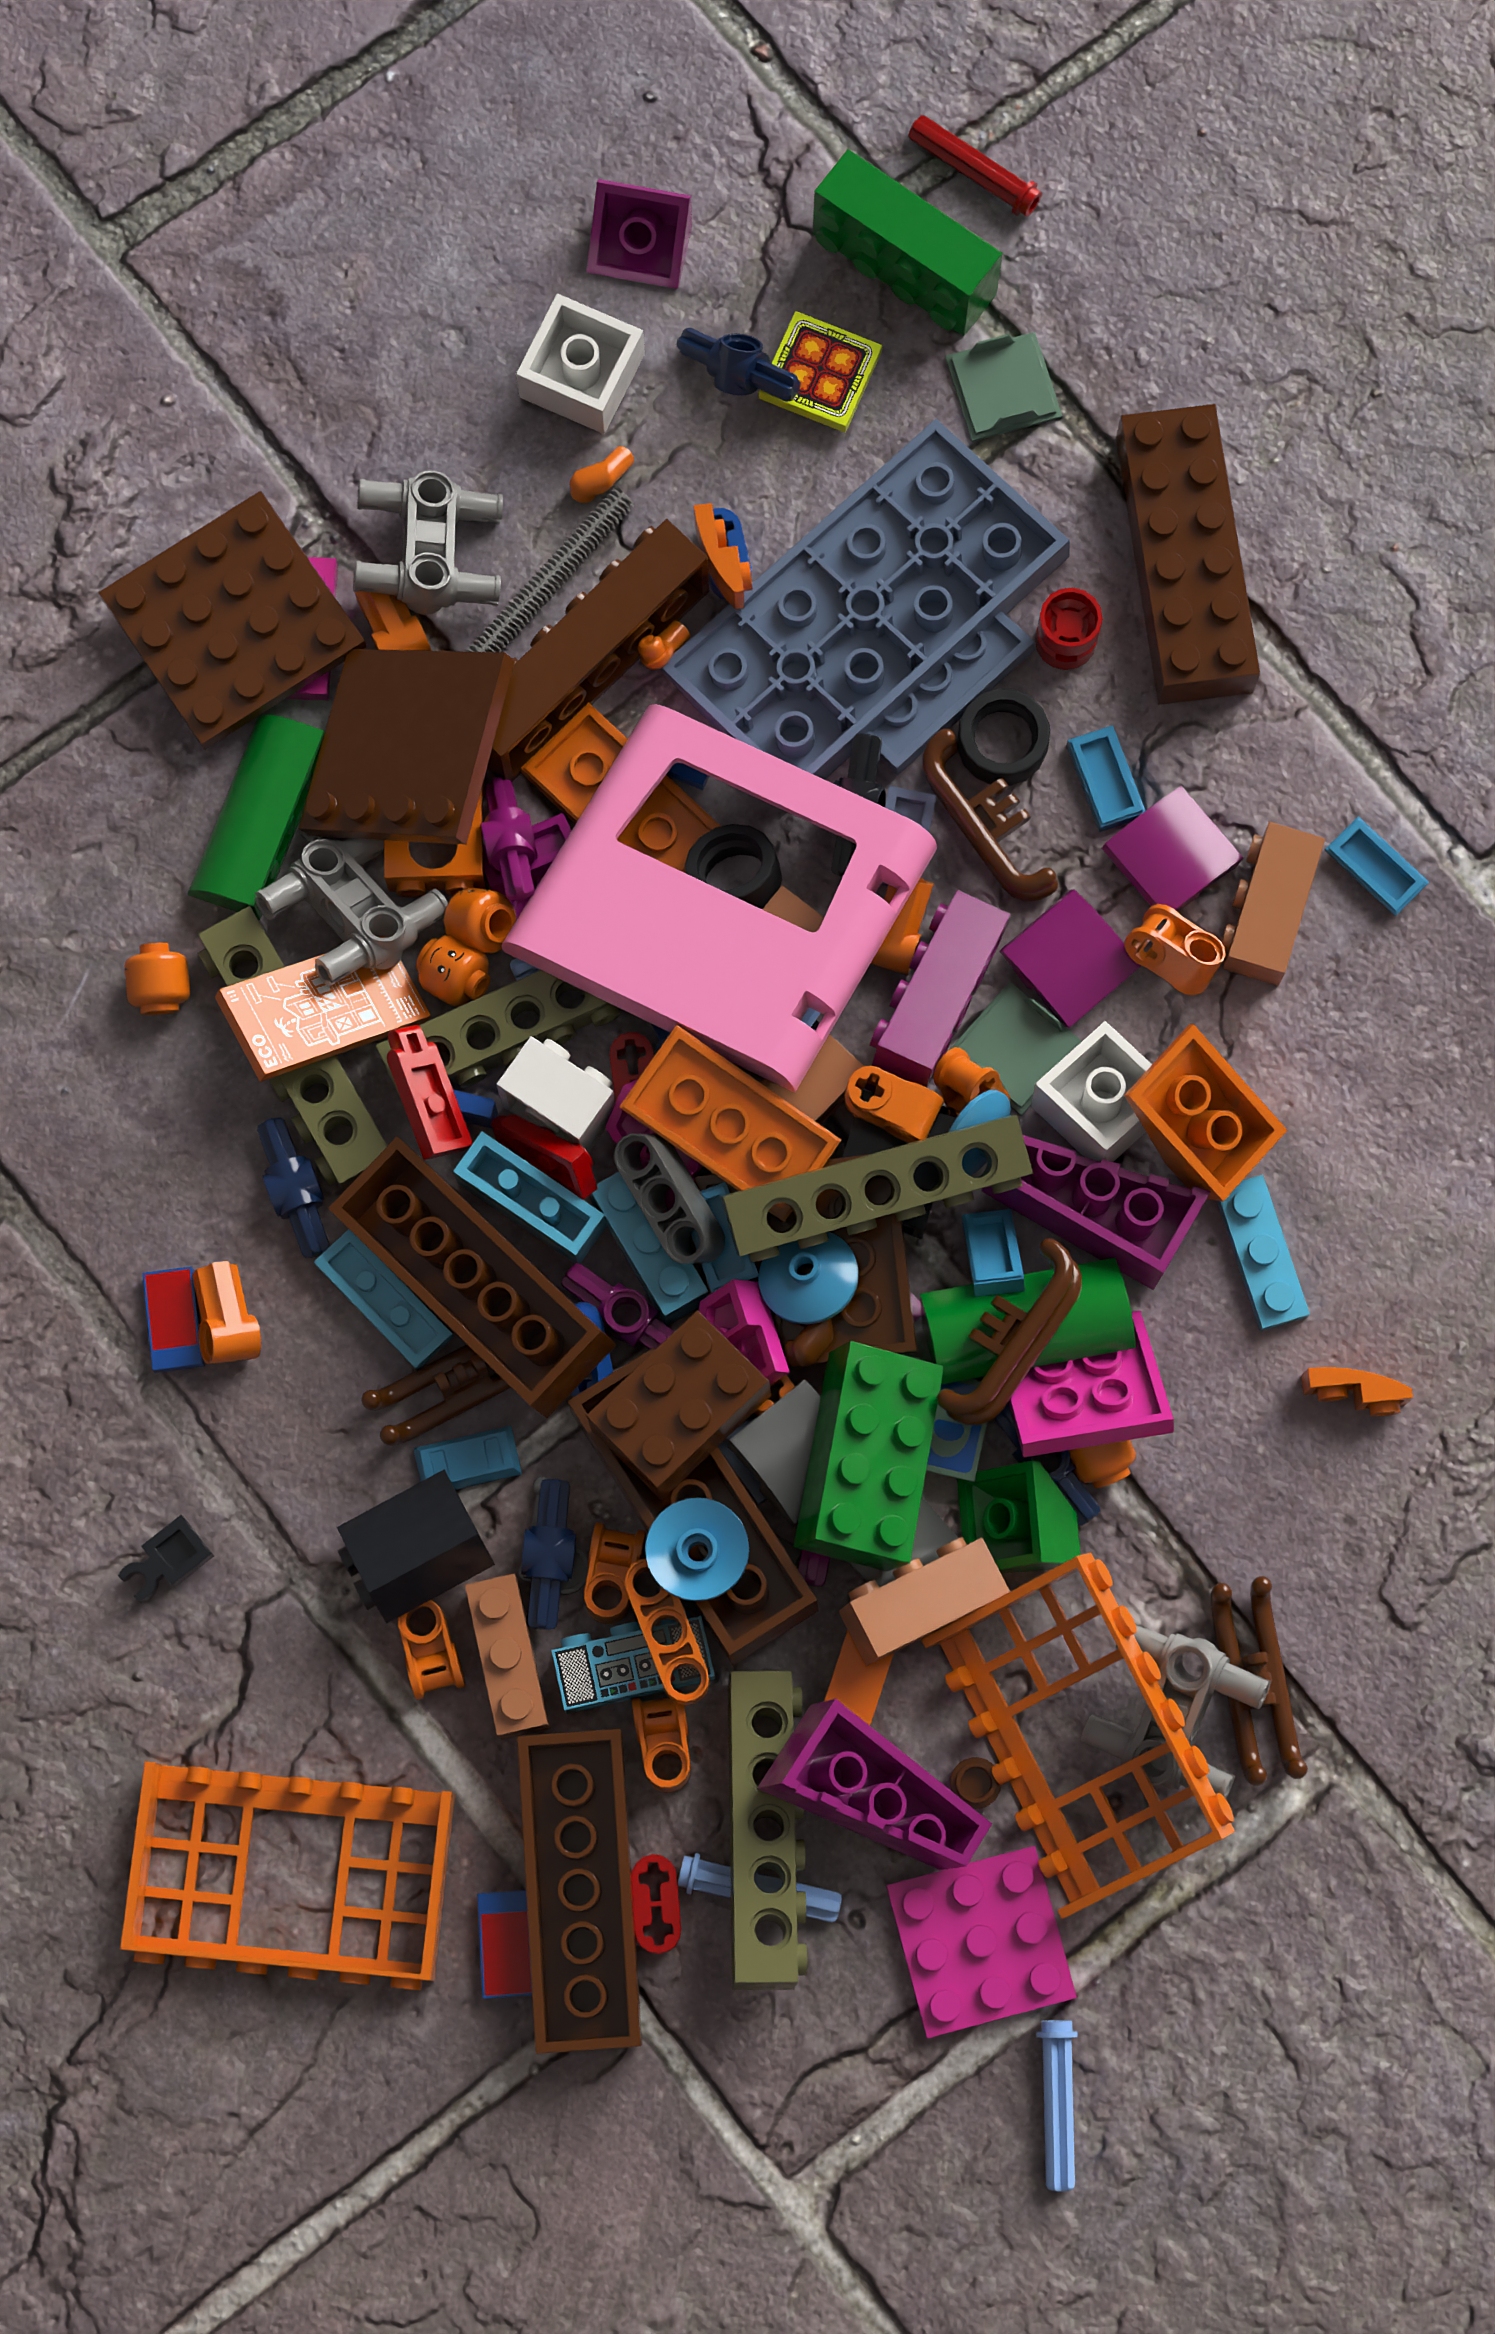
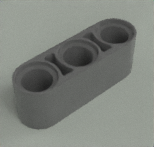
M629 1134L624 1136L617 1143L614 1151L616 1167L665 1252L672 1260L682 1264L710 1263L717 1260L725 1247L723 1229L675 1147L659 1135ZM646 1145L650 1152V1160L644 1168L640 1160V1153ZM669 1187H671L675 1195V1202L670 1210L665 1204V1194ZM694 1229L700 1237V1245L695 1253L689 1244V1238Z

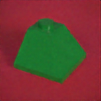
M1027 1461L977 1471L974 1482L957 1479L962 1537L967 1545L983 1538L1000 1573L1054 1569L1068 1560L1081 1555L1077 1513L1039 1461Z

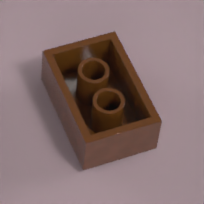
M697 1310L592 1409L586 1417L591 1430L662 1501L771 1396L770 1383Z

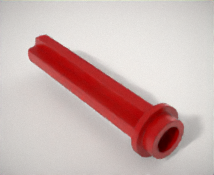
M921 115L913 122L908 133L911 141L1010 205L1014 215L1023 214L1028 217L1037 207L1042 197V192L1037 189L1036 182L1033 180L1028 183L925 115Z

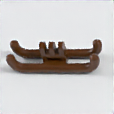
M950 729L938 731L927 742L922 754L923 770L932 791L937 795V798L1007 893L1024 902L1039 901L1052 895L1058 888L1054 870L1043 868L1032 875L1022 874L1015 868L998 844V842L1030 820L1031 816L1027 810L1022 809L1008 819L1005 814L1015 808L1020 801L1014 793L998 803L995 801V798L1009 787L1003 778L998 779L967 801L944 769L946 762L958 751L955 734Z
M1047 1238L1039 1246L1040 1253L1048 1259V1264L1054 1269V1273L1029 1312L1026 1313L1004 1298L996 1295L991 1305L997 1311L1005 1314L1003 1320L997 1319L988 1312H984L979 1319L981 1323L994 1331L992 1336L988 1337L985 1333L975 1328L968 1335L969 1339L997 1356V1359L973 1392L967 1395H960L950 1389H944L938 1393V1405L946 1410L947 1415L954 1421L965 1425H982L993 1420L1005 1408L1077 1302L1082 1290V1274L1077 1263L1071 1258L1069 1251L1058 1241Z
M466 1344L388 1386L378 1390H367L363 1393L361 1401L366 1409L377 1411L394 1405L434 1383L438 1385L445 1399L444 1401L402 1423L387 1425L381 1429V1441L386 1445L396 1446L428 1432L508 1390L511 1386L497 1373L489 1376L483 1359Z
M1265 1576L1256 1577L1252 1581L1250 1587L1251 1607L1260 1652L1246 1655L1243 1658H1240L1231 1610L1232 1590L1228 1584L1218 1583L1212 1588L1210 1594L1211 1612L1218 1650L1230 1658L1229 1664L1271 1681L1268 1694L1261 1708L1271 1707L1279 1753L1286 1773L1293 1779H1301L1307 1773V1765L1302 1760L1275 1627L1270 1596L1272 1583ZM1227 1696L1243 1774L1251 1785L1260 1786L1266 1782L1267 1772L1261 1764L1251 1715V1709L1256 1708Z

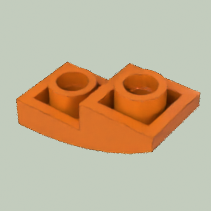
M713 504L693 505L697 541L700 550L708 556L709 573L734 609L744 608V591L752 590L749 561L740 562L738 546L727 547L724 519H714Z
M1314 1367L1307 1368L1301 1375L1303 1395L1317 1394L1318 1401L1328 1402L1348 1398L1347 1391H1353L1355 1410L1369 1409L1370 1416L1372 1417L1401 1413L1400 1406H1405L1413 1399L1411 1387L1383 1375L1363 1370Z

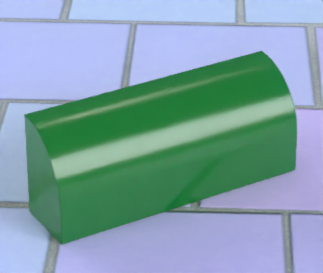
M261 715L257 718L188 890V896L235 912L250 906L257 919L261 920L263 914L256 905L255 892L276 882L305 807L325 734L324 730L275 715Z
M1116 1258L1078 1264L1082 1274V1290L1077 1302L1032 1367L1136 1348L1131 1307ZM1054 1269L1024 1274L1025 1291L975 1297L973 1284L920 1294L922 1329L930 1356L934 1364L944 1366L941 1384L984 1377L997 1356L977 1345L968 1338V1335L975 1328L985 1333L988 1337L992 1336L994 1331L981 1323L979 1319L984 1312H988L997 1319L1003 1320L1005 1314L997 1311L991 1305L996 1295L1028 1313L1051 1280Z

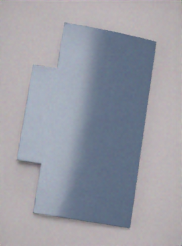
M935 419L752 583V590L744 591V608L734 609L731 604L727 605L678 649L669 662L660 669L716 730L825 780L851 756L854 737L860 733L875 735L882 739L880 760L898 776L924 752L927 742L938 731L949 729L963 716L966 707L980 694L993 689L1035 650V641L1006 614L1069 558L1070 540L942 423Z

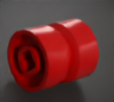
M1064 588L1050 594L1042 605L1035 635L1036 650L1043 661L1051 667L1062 670L1076 669L1088 662L1094 654L1103 620L1101 607L1096 599L1085 590L1077 588Z

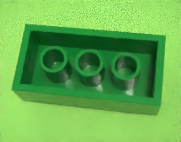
M846 150L815 189L813 235H815L818 243L829 252H840L852 260L854 266L864 276L870 279L877 277L891 287L896 297L909 305L917 304L927 311L931 319L941 328L948 331L953 329L962 336H965L997 295L1003 255L1001 251L851 150Z
M849 1341L829 1352L794 1548L887 1572L910 1564L938 1405L937 1395L940 1392L944 1366L854 1341Z

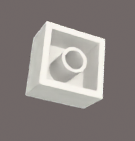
M557 293L516 373L519 397L605 434L645 355L643 330Z
M1104 1021L1035 1083L1031 1107L1084 1157L1099 1162L1102 1159L1114 1162L1146 1132L1124 1095L1152 1064Z
M530 1036L496 1084L502 1107L539 1127H547L556 1136L572 1144L577 1143L589 1153L605 1131V1126L615 1106L614 1092L609 1088L612 1082L601 1072L590 1066H587L583 1071L568 1061L571 1055L556 1042L546 1039L544 1043H541Z

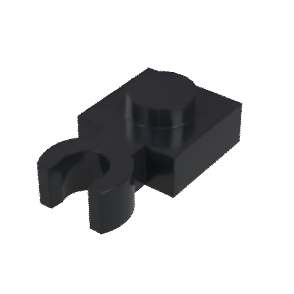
M180 1515L141 1546L150 1558L143 1563L133 1562L126 1565L118 1576L124 1582L130 1580L136 1574H143L145 1576V1587L134 1595L137 1601L142 1603L148 1601L156 1594L161 1579L165 1577L171 1586L175 1588L213 1558L214 1554L185 1517Z

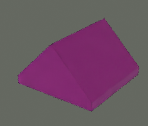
M598 179L586 272L678 289L692 229L691 195Z

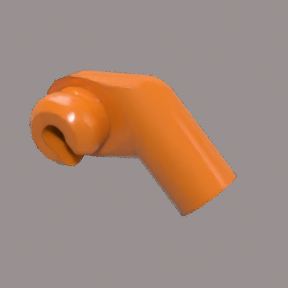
M618 446L603 461L577 470L569 481L572 498L580 503H589L594 500L596 495L608 491L633 465L634 457L627 448Z
M673 621L659 636L649 635L644 637L639 642L637 648L644 667L650 670L664 667L673 654L690 639L688 629L679 621Z

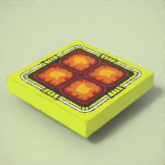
M795 311L772 364L795 374L801 382L800 390L792 401L781 400L759 390V399L846 433L880 358L883 345Z

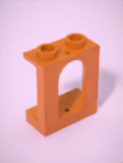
M484 780L467 845L457 844L455 856L444 867L429 869L417 864L410 855L409 841L384 840V878L389 892L396 891V894L402 897H420L426 894V890L437 889L445 890L446 894L454 896L458 891L467 888L486 889L483 873V831L481 826L483 822L482 796H484Z

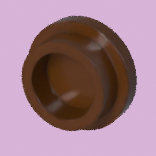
M971 1757L961 1761L951 1774V1791L973 1809L989 1806L996 1800L1001 1790V1785L995 1780L991 1768L994 1764L980 1757Z

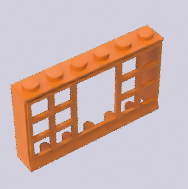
M1092 1553L1079 1555L921 1639L925 1648L941 1645L953 1671L945 1674L947 1685L953 1692L964 1691L976 1714V1717L968 1721L972 1734L977 1739L987 1736L1000 1762L991 1768L995 1780L1000 1785L1010 1782L1023 1808L1015 1813L1017 1824L1024 1832L1031 1828L1034 1829L1047 1855L1039 1859V1867L1046 1878L1057 1875L1070 1903L1057 1910L1062 1919L1235 1832L1230 1823L1234 1820L1230 1805L1221 1793L1215 1794L1206 1776L1209 1774V1767L1204 1755L1197 1746L1191 1747L1182 1730V1727L1185 1726V1721L1181 1710L1171 1698L1166 1699L1158 1683V1680L1161 1679V1674L1155 1660L1148 1652H1142L1133 1635L1137 1632L1133 1617L1125 1606H1118L1110 1590V1587L1113 1586L1111 1575L1100 1559L1095 1560ZM1079 1571L1096 1605L1067 1619L1051 1585ZM1040 1592L1057 1626L1026 1641L1010 1607ZM999 1613L1016 1647L986 1663L969 1629ZM1102 1615L1119 1649L1090 1663L1073 1629ZM1062 1635L1079 1670L1049 1685L1032 1650ZM1022 1657L1038 1691L1008 1706L991 1672ZM1124 1658L1166 1742L1055 1799L1013 1716ZM1172 1751L1189 1787L1160 1801L1143 1766ZM1132 1772L1150 1807L1119 1822L1101 1787ZM1091 1793L1108 1828L1077 1843L1060 1808ZM1195 1796L1212 1832L1183 1846L1166 1810ZM1155 1816L1172 1852L1141 1866L1124 1831ZM1113 1837L1130 1873L1100 1887L1082 1852Z
M145 1761L120 1950L134 1951V1962L164 1964L165 1954L186 1956L184 1967L215 1970L216 1961L220 1959L237 1961L236 1972L267 1975L269 1964L288 1966L287 1977L318 1980L319 1970L339 1971V1982L370 1985L371 1975L391 1977L390 1987L421 1990L422 1980L435 1981L456 1794L450 1791H441L439 1793L419 1791L405 1787L369 1786L355 1782L318 1781L290 1776V1778L268 1776L239 1771V1773L218 1771L188 1766V1768L167 1766ZM158 1799L195 1802L190 1841L153 1837ZM206 1803L243 1807L239 1845L201 1842ZM254 1808L345 1817L328 1954L237 1945ZM356 1818L393 1822L389 1860L351 1857ZM404 1823L437 1826L433 1865L399 1861ZM152 1848L189 1851L184 1890L147 1886ZM200 1852L237 1856L232 1895L195 1891ZM350 1867L387 1871L383 1910L345 1906ZM398 1872L432 1875L428 1914L394 1911ZM145 1897L183 1900L178 1939L141 1936ZM194 1901L231 1905L226 1944L189 1940ZM344 1917L381 1920L377 1959L339 1956ZM392 1921L426 1925L422 1964L388 1960Z

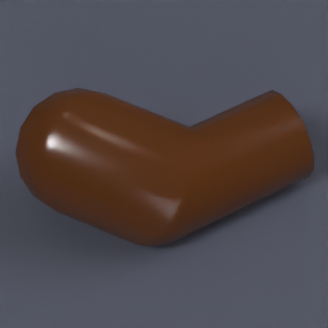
M831 1318L820 1323L807 1324L795 1340H788L786 1342L783 1353L787 1363L795 1367L800 1365L807 1367L819 1360L832 1344L834 1338Z

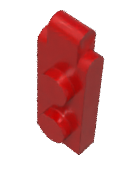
M418 1025L391 1030L388 1033V1042L391 1050L387 1053V1063L423 1160L462 1152L471 1147L473 1144L436 1044L426 1041L424 1033Z
M502 1115L494 1118L491 1127L496 1141L583 1200L598 1189L591 1169L593 1167L592 1158L581 1145L577 1143L572 1144L556 1136L547 1127H539L518 1115Z

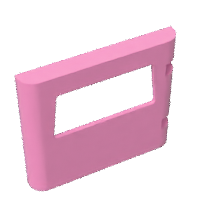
M652 704L645 710L535 889L533 896H531L502 943L503 952L670 1033L678 1025L728 1061L795 1093L936 852L937 844L933 836L925 828L905 816L670 708ZM675 763H682L851 841L857 846L819 930L812 933L618 842L617 838ZM882 882L898 889L889 904L875 894ZM809 1007L824 1014L815 1031L801 1021Z

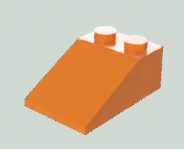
M1189 1024L1124 1095L1165 1164L1187 1188L1192 1189L1194 1186L1211 1191L1207 1200L1224 1201L1287 1132L1284 1125L1194 1024Z

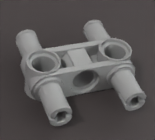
M434 470L419 473L415 478H408L403 480L402 483L359 480L357 509L399 513V517L403 518L402 562L400 561L399 565H383L356 561L353 591L396 595V600L405 603L415 613L423 615L433 614L442 607L449 608L450 605L454 606L455 602L498 606L501 576L458 572V568L454 567L455 524H457L458 520L490 522L499 525L503 510V494L495 495L461 490V486L452 483L449 477ZM424 500L434 501L435 503H428ZM426 581L432 583L434 586H427L422 584L421 582Z
M349 838L343 842L327 839L312 841L304 847L301 858L290 865L287 875L264 889L255 892L256 905L267 919L274 918L279 913L303 900L308 902L344 941L340 946L315 959L316 973L322 982L329 987L361 967L366 969H388L400 962L403 950L415 943L418 933L444 918L448 902L437 889H432L429 893L401 908L396 906L361 867L362 865L384 853V840Z
M1136 1624L1137 1632L1133 1635L1142 1652H1148L1155 1660L1161 1674V1679L1158 1680V1683L1166 1699L1171 1698L1181 1710L1185 1721V1726L1182 1727V1730L1191 1747L1194 1745L1212 1695L1215 1696L1217 1692L1256 1709L1261 1708L1271 1681L1229 1664L1230 1658L1226 1657L1225 1653L1218 1651L1215 1645L1208 1640L1201 1638L1190 1639L1179 1633L1166 1637ZM1186 1652L1194 1653L1200 1657L1204 1666L1202 1676H1192L1185 1670L1182 1661L1183 1655ZM1146 1705L1138 1728L1136 1727L1134 1731L1096 1714L1091 1715L1084 1727L1080 1740L1085 1744L1120 1758L1121 1765L1146 1753L1149 1747H1157L1166 1742L1148 1705ZM1172 1751L1165 1754L1168 1760L1166 1770L1156 1769L1150 1762L1143 1766L1153 1786L1162 1785L1171 1790L1174 1788L1179 1790L1181 1786L1189 1787ZM1208 1764L1209 1774L1206 1776L1215 1794L1221 1793L1227 1799L1235 1775Z

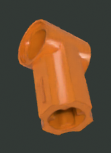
M354 591L363 615L372 629L371 637L376 650L432 651L416 615L411 616L406 604L396 600V595Z
M923 878L919 879L870 964L908 976L911 970L909 968L911 960L920 943L921 934H918L934 886L933 883ZM888 885L884 897L888 904L898 890Z
M223 1261L197 1268L192 1277L202 1318L198 1335L200 1352L206 1364H216L258 1358L261 1351L260 1328L255 1316L252 1314L248 1315L237 1264Z

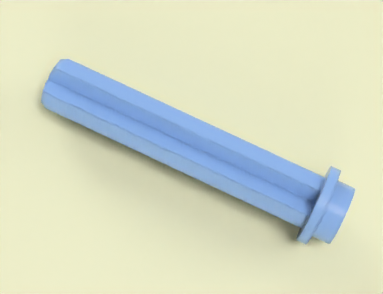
M695 1853L694 1858L684 1855L678 1886L687 1888L686 1894L691 1895L692 1890L731 1899L730 1866L699 1859V1853ZM760 1873L754 1875L756 1886L765 1893H775L782 1888L781 1878ZM796 1882V1891H805L806 1917L831 1923L835 1922L840 1911L841 1894L836 1891Z
M1070 2020L1041 2021V2031H1036V2037L1043 2038L1046 2186L1051 2191H1070L1075 2187L1072 2038L1078 2037V2031H1072V2021Z

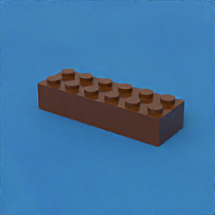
M1216 404L1121 415L1116 434V444L1158 705L1251 694L1254 692L1259 679L1260 668Z
M667 518L656 529L651 526L644 530L636 539L633 545L634 550L623 561L619 559L612 561L599 577L600 583L588 594L581 592L574 597L565 609L566 615L554 627L551 625L543 627L531 641L530 646L532 648L519 660L513 658L515 663L487 768L496 777H502V780L513 782L521 774V767L588 702L593 705L640 659L637 648L639 642L644 637L649 635L659 636L673 621H680L709 593L708 556Z
M398 1136L328 1208L509 1386L546 1418L556 1410L617 1345Z
M652 1348L568 1400V1404L576 1422L647 1533L662 1511L678 1501L690 1498H706L717 1501L731 1509L742 1522L748 1537L749 1557L741 1578L730 1590L716 1598L705 1601H691L733 1666L819 1611L818 1602L718 1447L661 1501L591 1430L586 1415L655 1351ZM700 1544L693 1546L689 1551L690 1559L697 1562L704 1560L708 1555V1549Z
M621 1729L517 1736L536 2054L643 2046Z

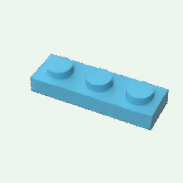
M1263 1174L1242 1180L1224 1201H1217L1259 1330L1262 1332L1308 1318L1310 1312Z
M350 1229L314 1261L317 1268L416 1370H419L453 1338V1334Z

